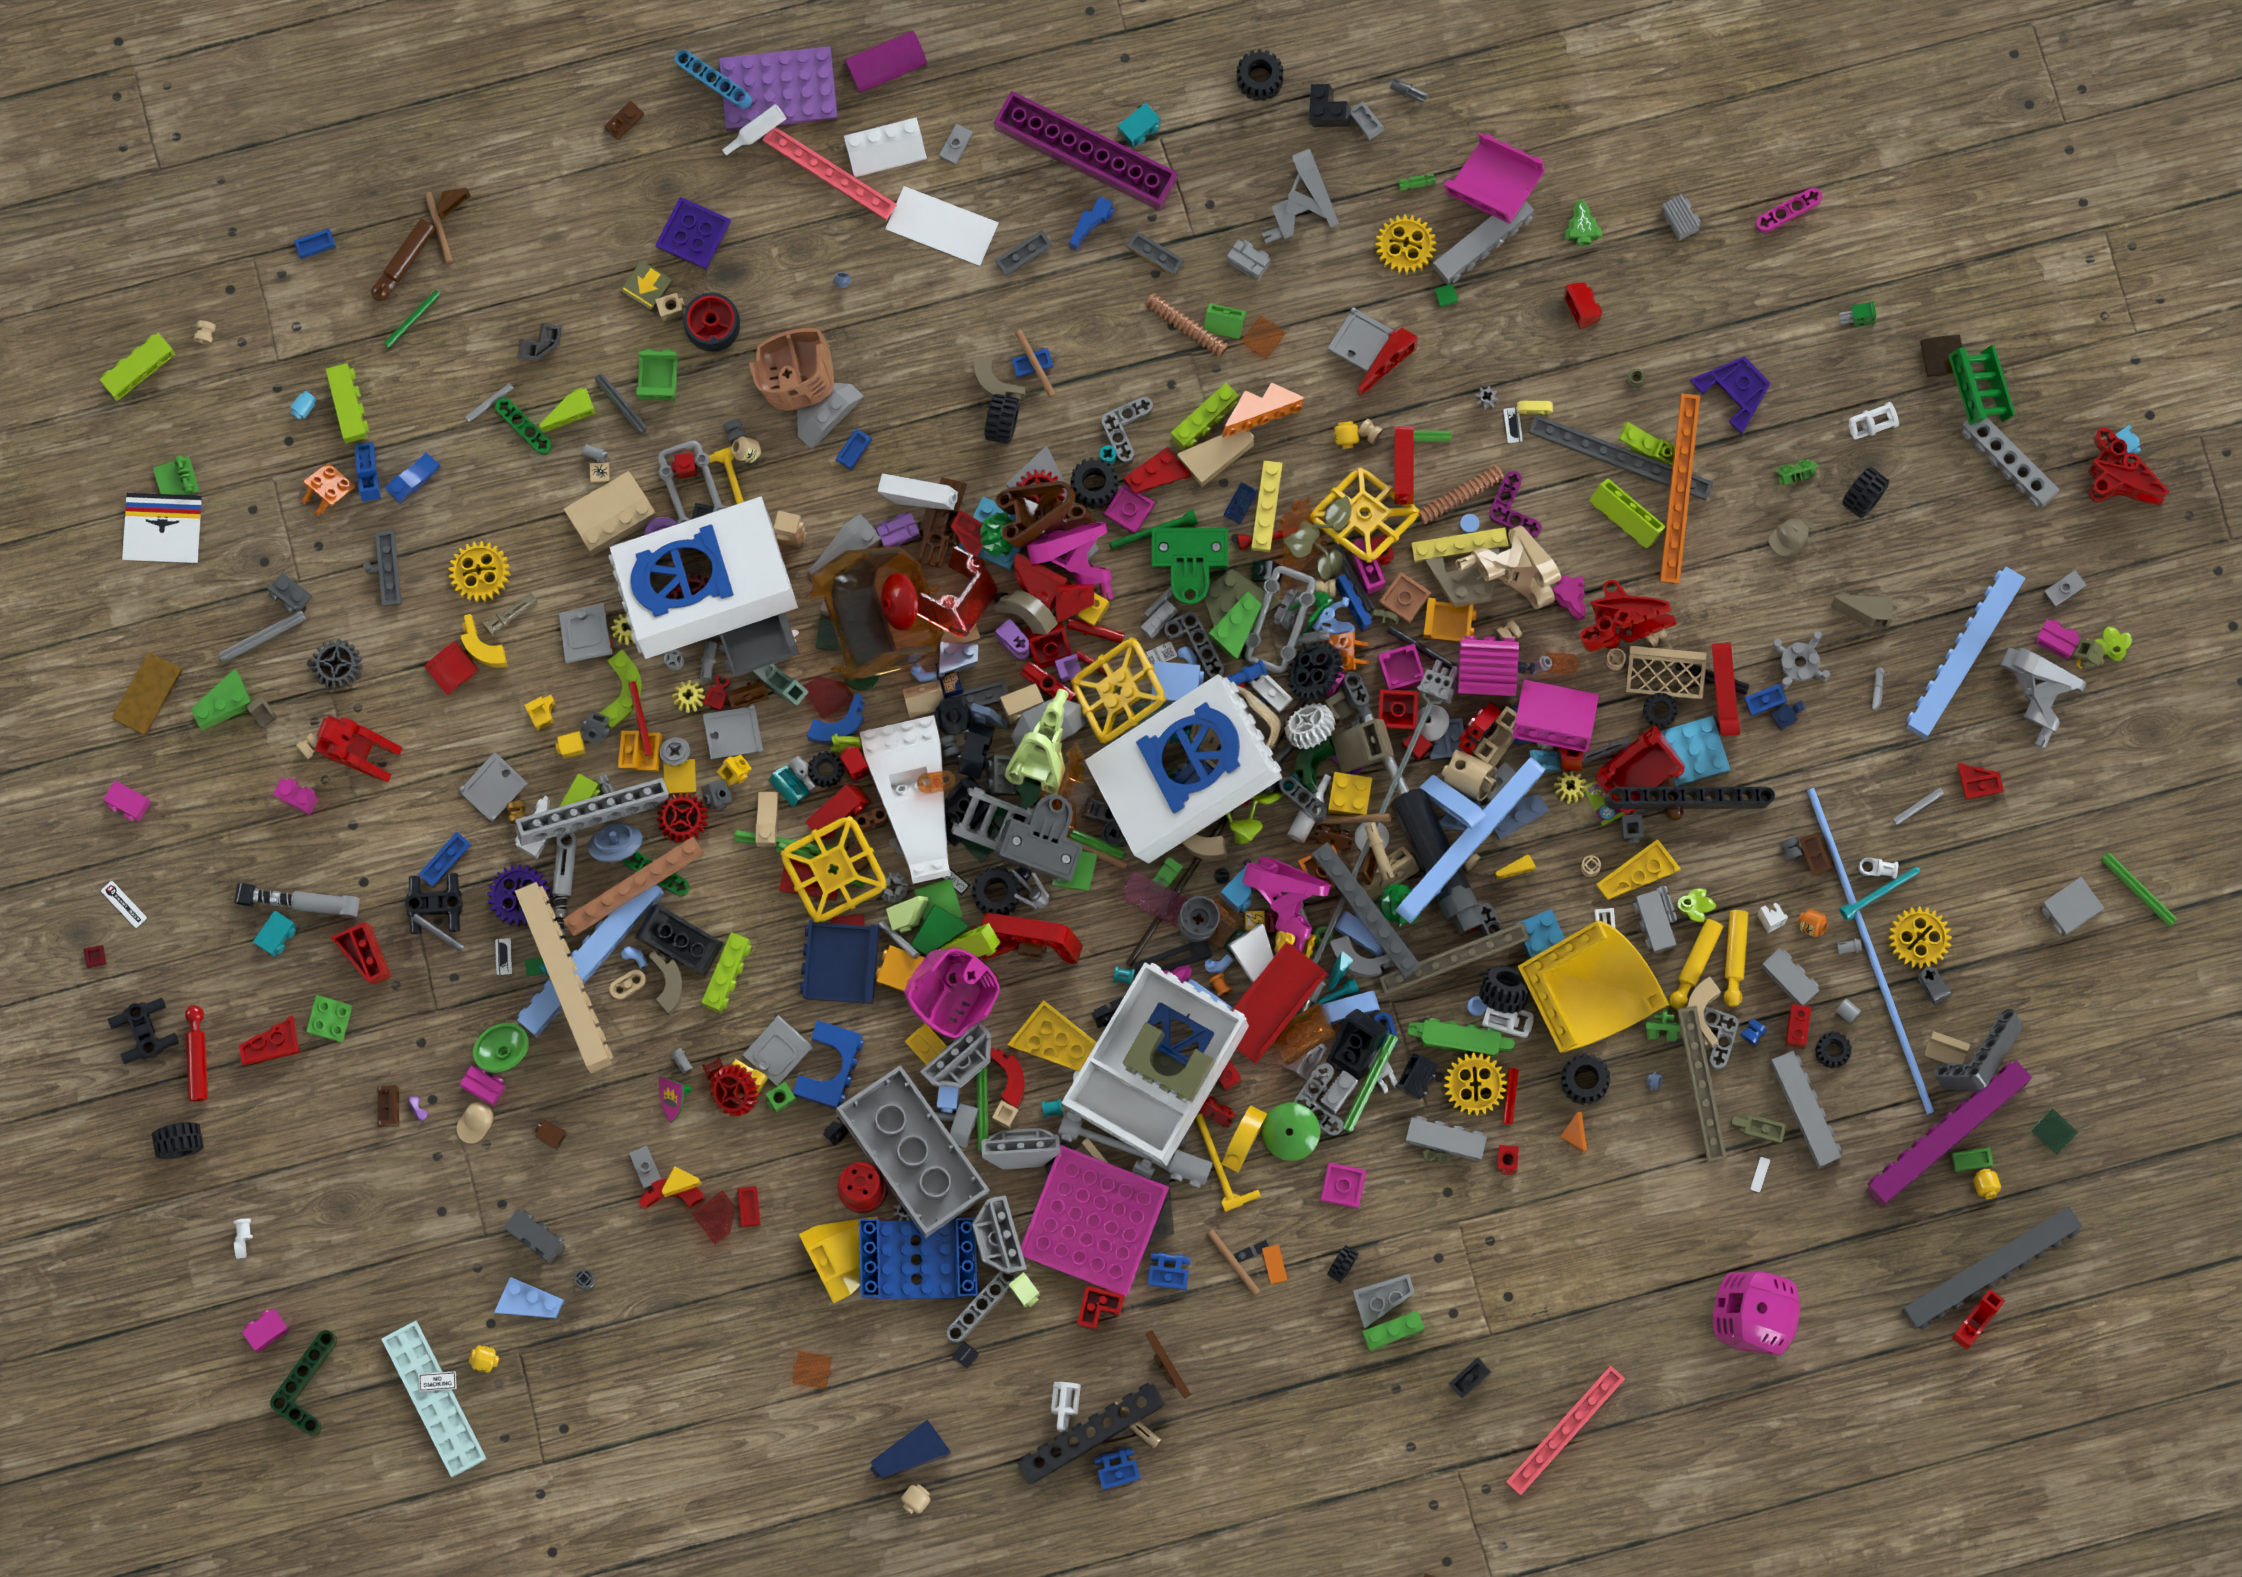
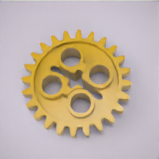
M1404 214L1403 219H1400L1397 215L1395 222L1390 218V225L1383 224L1385 230L1379 229L1381 236H1376L1378 243H1375V248H1379L1376 254L1382 255L1379 261H1386L1384 264L1385 268L1391 265V272L1396 268L1399 275L1402 270L1408 275L1409 270L1413 274H1415L1416 268L1422 271V264L1428 267L1429 262L1427 260H1433L1431 254H1435L1436 249L1432 247L1436 246V242L1432 241L1435 239V234H1430L1432 228L1426 229L1427 222L1421 224V218L1414 221V215L1407 219L1406 214ZM1396 231H1401L1404 233V235L1401 237H1397L1394 235V233ZM1415 235H1419L1422 237V239L1420 241H1415L1412 237ZM1405 242L1408 243L1407 247H1403ZM1396 248L1399 250V253L1391 254L1390 250ZM1416 253L1418 257L1412 259L1408 256V254Z
M474 541L473 547L466 544L465 551L459 548L460 555L454 553L456 561L450 560L454 567L448 568L449 572L453 573L449 575V579L454 580L451 582L452 587L457 586L455 591L456 593L461 592L462 598L468 595V601L475 597L476 603L479 602L480 598L486 602L487 596L493 600L494 593L498 596L500 595L499 588L505 590L503 583H509L505 577L511 576L510 572L506 571L510 568V565L505 564L508 559L503 557V551L498 552L497 546L492 548L490 542L484 546L483 541L477 546ZM485 558H492L490 564H483ZM467 561L473 562V565L470 568L464 567V564ZM478 569H482L480 575L477 574ZM488 576H495L493 582H486V578ZM471 579H475V580H476V584H475V585H473V586H468V585H467V583H468L469 580H471Z
M1921 906L1918 907L1917 912L1911 907L1910 914L1904 910L1903 917L1898 915L1896 917L1898 922H1892L1895 928L1889 929V932L1894 934L1888 937V940L1893 941L1889 947L1895 948L1892 954H1899L1900 956L1897 960L1904 959V966L1910 962L1912 969L1915 964H1918L1919 970L1922 969L1923 964L1926 967H1930V962L1936 966V959L1942 961L1944 958L1941 954L1947 955L1948 951L1945 948L1951 947V944L1946 942L1952 939V936L1946 935L1951 931L1950 928L1945 929L1948 922H1941L1940 920L1943 916L1936 917V911L1930 914L1928 907L1924 912H1922ZM1915 921H1922L1924 928H1917ZM1929 926H1932V929L1911 950L1907 949L1916 940L1917 936H1920ZM1908 934L1911 937V941H1903L1901 935ZM1929 935H1937L1938 942L1930 941ZM1918 947L1923 948L1925 955H1918L1915 949Z
M1472 1053L1471 1058L1464 1054L1465 1060L1458 1057L1459 1064L1452 1062L1451 1064L1454 1069H1447L1451 1075L1444 1077V1079L1449 1081V1083L1444 1084V1087L1449 1088L1445 1095L1451 1094L1452 1096L1448 1101L1455 1100L1454 1108L1460 1105V1112L1468 1109V1115L1471 1114L1472 1110L1475 1111L1476 1116H1478L1479 1110L1486 1114L1487 1107L1493 1111L1492 1104L1494 1103L1499 1106L1497 1099H1504L1500 1092L1506 1091V1089L1502 1088V1085L1506 1084L1507 1081L1501 1080L1506 1074L1499 1073L1502 1066L1496 1068L1497 1061L1489 1062L1490 1056L1483 1059V1053H1480L1478 1058H1476L1475 1053ZM1473 1067H1476V1080L1481 1083L1480 1086H1477L1478 1101L1474 1100V1087L1470 1086V1082L1474 1081ZM1483 1068L1488 1069L1490 1072V1076L1485 1080L1479 1076V1072ZM1463 1069H1467L1470 1072V1078L1465 1081L1460 1078V1072ZM1485 1087L1491 1091V1095L1487 1099H1483L1480 1095L1481 1089ZM1463 1089L1471 1091L1470 1099H1462L1461 1091Z

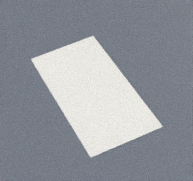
M904 186L896 203L897 206L892 212L885 229L980 266L999 222Z

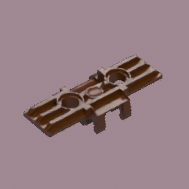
M941 477L939 484L950 486L958 492L957 502L955 503L954 510L926 507L919 531L924 536L916 559L917 563L942 568L948 546H959V538L954 530L951 539L946 535L945 531L948 520L951 521L952 517H956L959 513L967 483ZM932 537L941 539L940 543L937 545L932 544Z

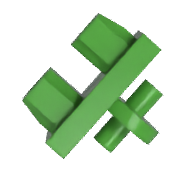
M1663 1009L1662 1014L1655 1013L1654 1019L1661 1021L1646 1020L1645 1027L1648 1039H1658L1659 1030H1667L1666 1040L1676 1041L1678 1032H1681L1680 1023L1666 1021H1674V1015H1667V1009Z

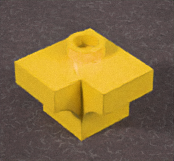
M1094 593V605L1079 612L1078 618L1095 626L1097 622L1101 621L1108 610L1109 601Z
M552 695L543 699L539 697L524 705L537 731L555 723L551 716L552 709L556 706Z

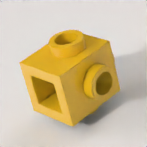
M740 754L736 757L730 756L724 760L717 773L730 786L737 782L739 784L743 783L748 778L747 774L752 768Z

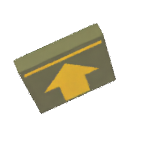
M641 260L620 292L652 312L657 305L655 299L661 298L673 281Z

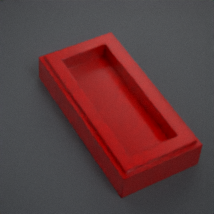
M757 1186L737 1188L741 1228L761 1226Z

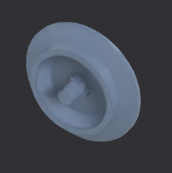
M622 823L610 824L601 828L591 837L588 843V851L591 857L598 861L615 862L633 855L640 848L643 837L640 830L632 825Z

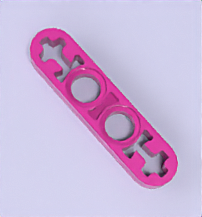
M1810 188L1760 215L1756 221L1757 230L1761 233H1768L1816 207L1822 199L1821 191L1817 188ZM1810 194L1813 196L1817 195L1816 201L1811 199L1807 201L1808 206H1806L1805 201L1810 198ZM1800 202L1802 209L1794 210L1792 203ZM1777 211H1784L1786 217L1778 219L1775 213ZM1770 215H1772L1773 220L1768 223L1767 227L1761 226V220L1767 222L1771 219Z

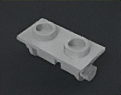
M1290 589L1287 591L1281 602L1282 605L1286 606L1285 609L1278 607L1273 616V623L1278 626L1281 624L1285 630H1288L1289 626L1294 622L1295 615L1301 607L1299 606L1291 611L1288 609L1299 602V596L1301 595L1299 590Z

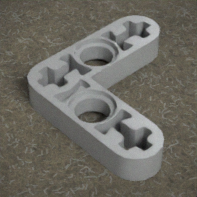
M1142 397L1107 412L1102 417L1104 431L1112 447L1116 450L1118 460L1123 464H1129L1133 461L1134 450L1122 426L1151 414L1153 403L1148 397ZM1141 403L1149 404L1148 410L1141 408ZM1133 406H1136V409L1141 408L1138 410V415H1136V411ZM1127 409L1133 412L1132 417L1128 419L1122 416V412ZM1107 418H1110L1111 420L1115 419L1113 421V425L1115 427L1113 431L1110 424H1106ZM1115 434L1123 436V440L1119 443L1114 442L1112 438ZM1122 446H1124V449L1127 453L1130 452L1129 458L1127 459L1125 456L1121 457L1123 455L1121 449Z
M1705 1007L1704 1020L1707 1026L1718 1030L1716 1037L1718 1041L1720 1038L1726 1037L1730 1042L1728 1047H1721L1719 1042L1713 1047L1709 1062L1712 1068L1720 1070L1728 1062L1739 1022L1731 1014ZM1709 1013L1715 1014L1716 1022L1708 1023L1706 1015ZM1720 1016H1723L1722 1021L1728 1022L1729 1019L1733 1020L1732 1024H1734L1735 1027L1731 1026V1028L1728 1029L1727 1024L1721 1023V1027L1717 1026V1024L1720 1021ZM1716 1048L1720 1051L1727 1052V1054H1722L1721 1060L1724 1061V1063H1720L1719 1065H1716V1061L1713 1060V1058H1717L1719 1054V1051H1715Z
M1323 1063L1315 1069L1295 1098L1294 1103L1301 1104L1299 1100L1306 1099L1307 1106H1315L1311 1110L1313 1113L1317 1109L1322 1110L1324 1118L1318 1120L1320 1128L1330 1135H1338L1343 1131V1121L1316 1101L1334 1075L1333 1067L1328 1063ZM1320 1069H1328L1327 1073L1329 1076H1324L1321 1081L1314 1078L1315 1076L1317 1078L1321 1076L1322 1071ZM1310 1083H1316L1319 1086L1317 1093H1312L1309 1090ZM1328 1116H1330L1331 1118L1328 1121L1331 1123L1337 1122V1127L1339 1128V1130L1335 1129L1333 1131L1331 1129L1332 1125L1327 1122L1324 1125L1323 1122H1325Z

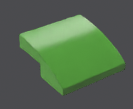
M1081 851L1072 880L1063 883L1053 879L1052 886L1089 892L1098 855Z
M951 878L914 889L916 897H928L929 900L922 915L923 920H925L934 904L958 918L963 917Z

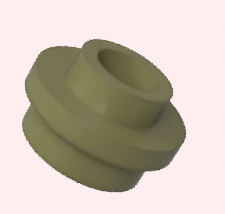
M1632 369L1627 375V381L1632 387L1638 388L1644 385L1646 375L1641 369ZM1638 376L1640 380L1634 381L1633 377Z

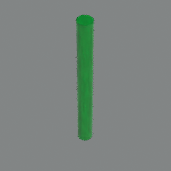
M435 290L384 342V345L390 348L441 294Z

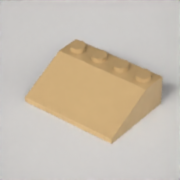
M629 471L564 508L565 513L592 556L657 518L654 509Z

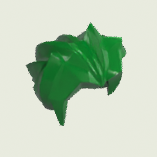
M996 512V514L991 515L981 523L983 524L980 529L982 547H984L986 552L995 557L1000 554L1007 556L1013 548L1002 537L1003 528L1007 524L1014 522V520L1009 519L1006 512Z
M1393 884L1384 888L1383 896L1378 898L1383 916L1392 923L1398 922L1400 927L1409 922L1398 914L1396 909L1411 893L1412 889H1409L1407 885ZM1419 914V915L1414 919V921L1412 922V924H1415V923H1416L1418 917H1420L1421 914Z

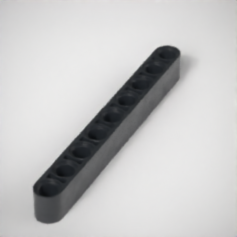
M1615 787L1606 794L1604 802L1610 809H1763L1773 802L1775 793L1770 787ZM1705 794L1709 795L1712 801H1708L1705 798ZM1742 794L1746 795L1749 801L1744 800ZM1761 794L1767 797V801L1761 798ZM1611 795L1617 796L1619 801H1614ZM1630 795H1634L1637 798V802L1633 801ZM1649 795H1653L1656 801L1650 800ZM1667 795H1672L1675 801H1670ZM1686 795L1692 796L1693 801H1689ZM1723 795H1728L1730 801L1725 800Z

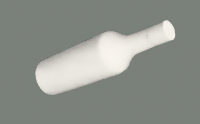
M774 104L741 128L738 137L722 149L723 152L728 155L741 145H750L786 120L782 110Z
M1327 774L1324 775L1319 784L1318 792L1313 794L1323 803L1324 792L1332 778ZM1306 797L1304 803H1306L1309 800L1308 797ZM1314 809L1313 814L1319 815L1322 809ZM1300 810L1287 835L1297 842L1304 843L1315 821Z

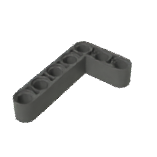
M2010 1008L2001 1012L1970 1064H1941L1935 1068L1934 1075L1943 1089L1978 1091L1984 1089L1989 1084L2023 1028V1023L2013 1009Z

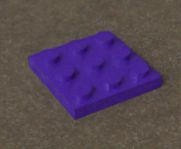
M680 197L655 246L662 251L707 270L731 223V219Z

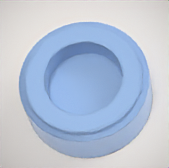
M1473 514L1464 515L1460 522L1462 531L1467 534L1476 532L1479 528L1477 516Z
M1479 996L1469 1000L1468 1011L1471 1015L1478 1017L1486 1012L1487 1005L1482 1002Z

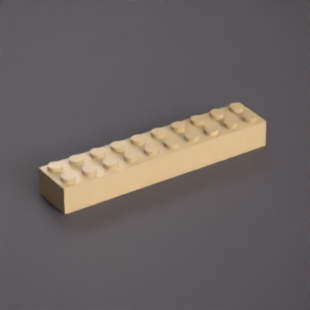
M537 882L516 890L515 893L587 1069L590 1073L612 1065L610 1060L613 1058L612 1052L608 1045L603 1043V1041H606V1038L600 1026H596L599 1023L594 1010L589 1008L592 1004L586 991H582L585 986L581 977L574 972L578 970L572 957L567 955L571 952L565 939L560 937L563 936L560 925H558L557 921L554 922L553 920L556 918L550 903H546V901H549L543 886L539 887Z

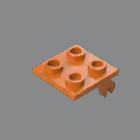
M327 463L303 481L308 490L301 502L305 505L306 501L309 502L314 493L318 494L322 498V502L315 514L320 516V513L323 514L328 505L330 507L354 490L356 485L330 463Z
M1355 632L1330 635V639L1325 641L1335 646L1343 656L1341 660L1344 663L1340 667L1344 670L1341 672L1356 670V666H1369V661L1355 659L1354 647H1369L1368 642L1355 640Z

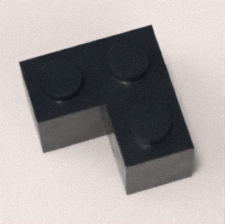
M1311 84L1309 121L1313 127H1349L1351 108L1347 101H1333L1334 91L1330 84Z

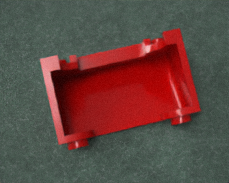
M1653 726L1602 766L1596 774V782L1606 794L1615 787H1657L1668 777L1678 778L1684 773L1685 765L1660 730ZM1611 795L1614 801H1619L1617 796ZM1630 795V798L1637 802V798L1634 795ZM1620 809V810H1621L1625 815H1627L1629 812L1632 814V813H1634L1635 811H1637L1638 809Z

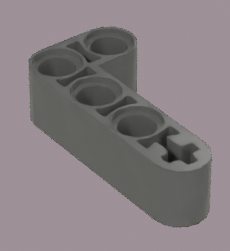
M1185 613L1166 623L1164 632L1167 640L1174 642L1187 636L1208 679L1216 676L1215 673H1212V664H1214L1215 670L1219 671V675L1224 678V667L1195 613ZM1188 619H1192L1195 621V624L1187 626L1185 622ZM1172 627L1178 629V632L1174 635L1168 632ZM1196 636L1204 638L1201 643H1196L1193 639ZM1205 652H1209L1212 654V658L1207 660L1202 655Z

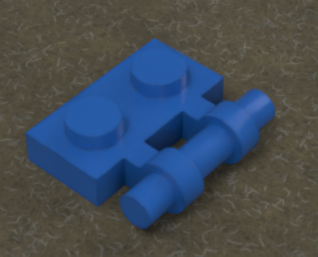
M1166 1252L1152 1253L1151 1260L1158 1261V1266L1150 1265L1148 1286L1187 1290L1189 1270L1181 1269L1182 1264L1190 1265V1257H1184L1183 1254H1177V1256L1165 1254ZM1164 1262L1176 1263L1175 1268L1164 1267Z
M1124 1447L1119 1448L1118 1451L1109 1454L1105 1452L1101 1456L1094 1458L1096 1465L1104 1463L1105 1468L1097 1470L1103 1490L1141 1479L1136 1460L1127 1461V1456L1134 1455L1132 1447L1126 1449ZM1121 1458L1122 1464L1110 1466V1461Z

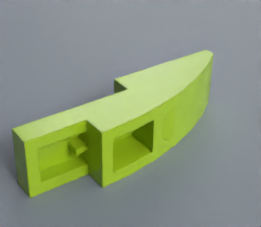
M1629 422L1624 423L1617 440L1630 446L1629 449L1670 466L1673 465L1674 445L1663 439L1653 437Z

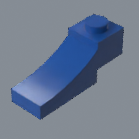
M1099 196L1092 212L1084 210L1069 242L1070 249L1077 251L1084 238L1101 223L1106 224L1108 219H1112L1115 211L1112 201Z
M374 443L355 444L356 470L362 502L381 499Z
M426 452L411 467L397 475L385 487V490L393 499L401 504L412 492L415 493L441 466Z

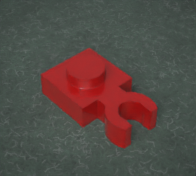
M717 675L715 679L716 687H709L703 704L722 711L728 696L724 689L729 687L730 679L727 678L726 682L721 684L719 683L721 676Z

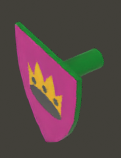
M659 1075L661 1103L669 1122L672 1123L681 1112L684 1094L691 1093L692 1088L690 1085L684 1086L680 1082Z

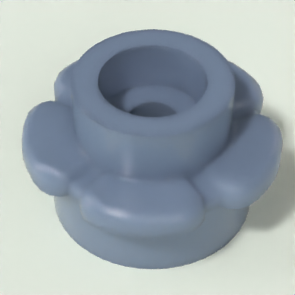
M844 272L836 273L833 283L837 287H847L851 283L850 275Z
M1657 1072L1649 1074L1647 1085L1651 1090H1659L1662 1083V1075L1657 1074Z

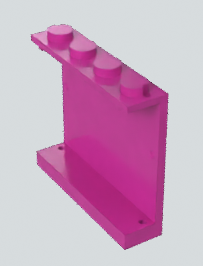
M1479 132L1480 142L1454 181L1447 179L1445 182L1446 194L1510 224L1545 173L1543 161L1538 157L1527 155L1521 149L1516 150L1506 142H1499L1489 134L1484 135Z
M1524 680L1512 738L1588 753L1599 694Z

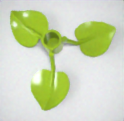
M1275 790L1267 794L1258 793L1251 799L1254 801L1248 820L1233 821L1230 812L1226 814L1230 822V829L1234 831V841L1236 843H1248L1263 828L1262 823L1252 819L1257 803L1271 804L1276 802L1283 796L1279 791Z

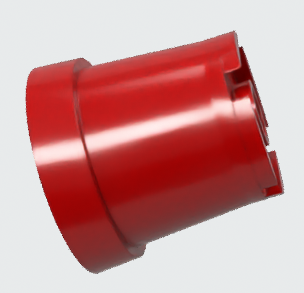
M857 1162L847 1167L838 1181L840 1201L847 1209L855 1213H869L878 1209L885 1201L888 1193L887 1184L874 1166L864 1162ZM873 1175V1178L869 1179L868 1176Z

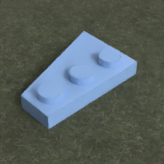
M510 1277L494 1313L557 1318L564 1300Z

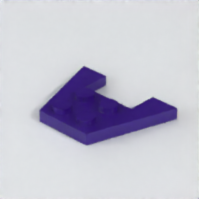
M1745 356L1690 379V383L1702 395L1717 383L1731 397L1741 410L1729 420V423L1741 435L1770 386V382Z

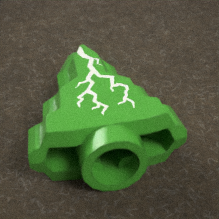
M1579 200L1573 209V218L1569 220V228L1565 230V240L1576 241L1577 246H1588L1592 244V240L1602 238L1601 227L1597 226L1595 218L1590 216V211L1585 201Z

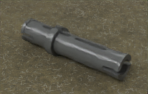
M1630 737L1614 743L1611 741L1609 745L1584 753L1583 766L1612 755L1616 756L1617 753H1620L1632 743Z

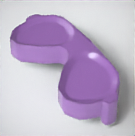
M409 1097L408 1103L412 1108L411 1113L415 1114L420 1122H423L428 1112L418 1107L420 1103L419 1097Z

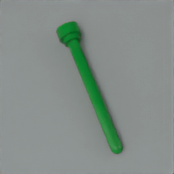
M1190 510L1181 518L1152 528H1175L1184 524L1193 526L1198 524L1194 510ZM1152 528L1112 541L1109 546L1111 549H1115L1152 536Z

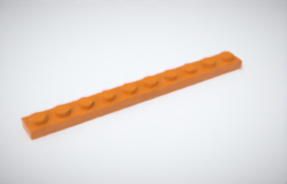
M1680 394L1659 582L1680 583L1700 404L1699 395Z

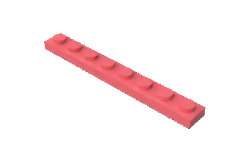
M777 127L769 131L762 140L763 143L885 221H887L897 206L890 199Z
M1610 1366L1506 1483L1521 1496L1620 1386L1625 1378Z

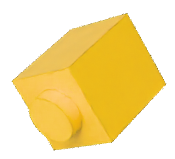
M580 731L557 737L559 742L555 744L558 755L561 754L563 759L586 754Z

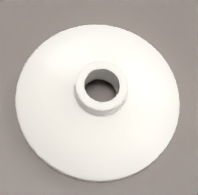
M1432 705L1420 732L1428 741L1438 740L1447 732L1450 719L1446 710L1441 706ZM1426 706L1417 712V726Z

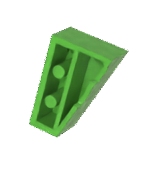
M1246 592L1212 628L1207 636L1232 660H1237L1262 604L1249 592Z
M236 668L191 708L196 722L202 731L248 710L246 706L252 700Z

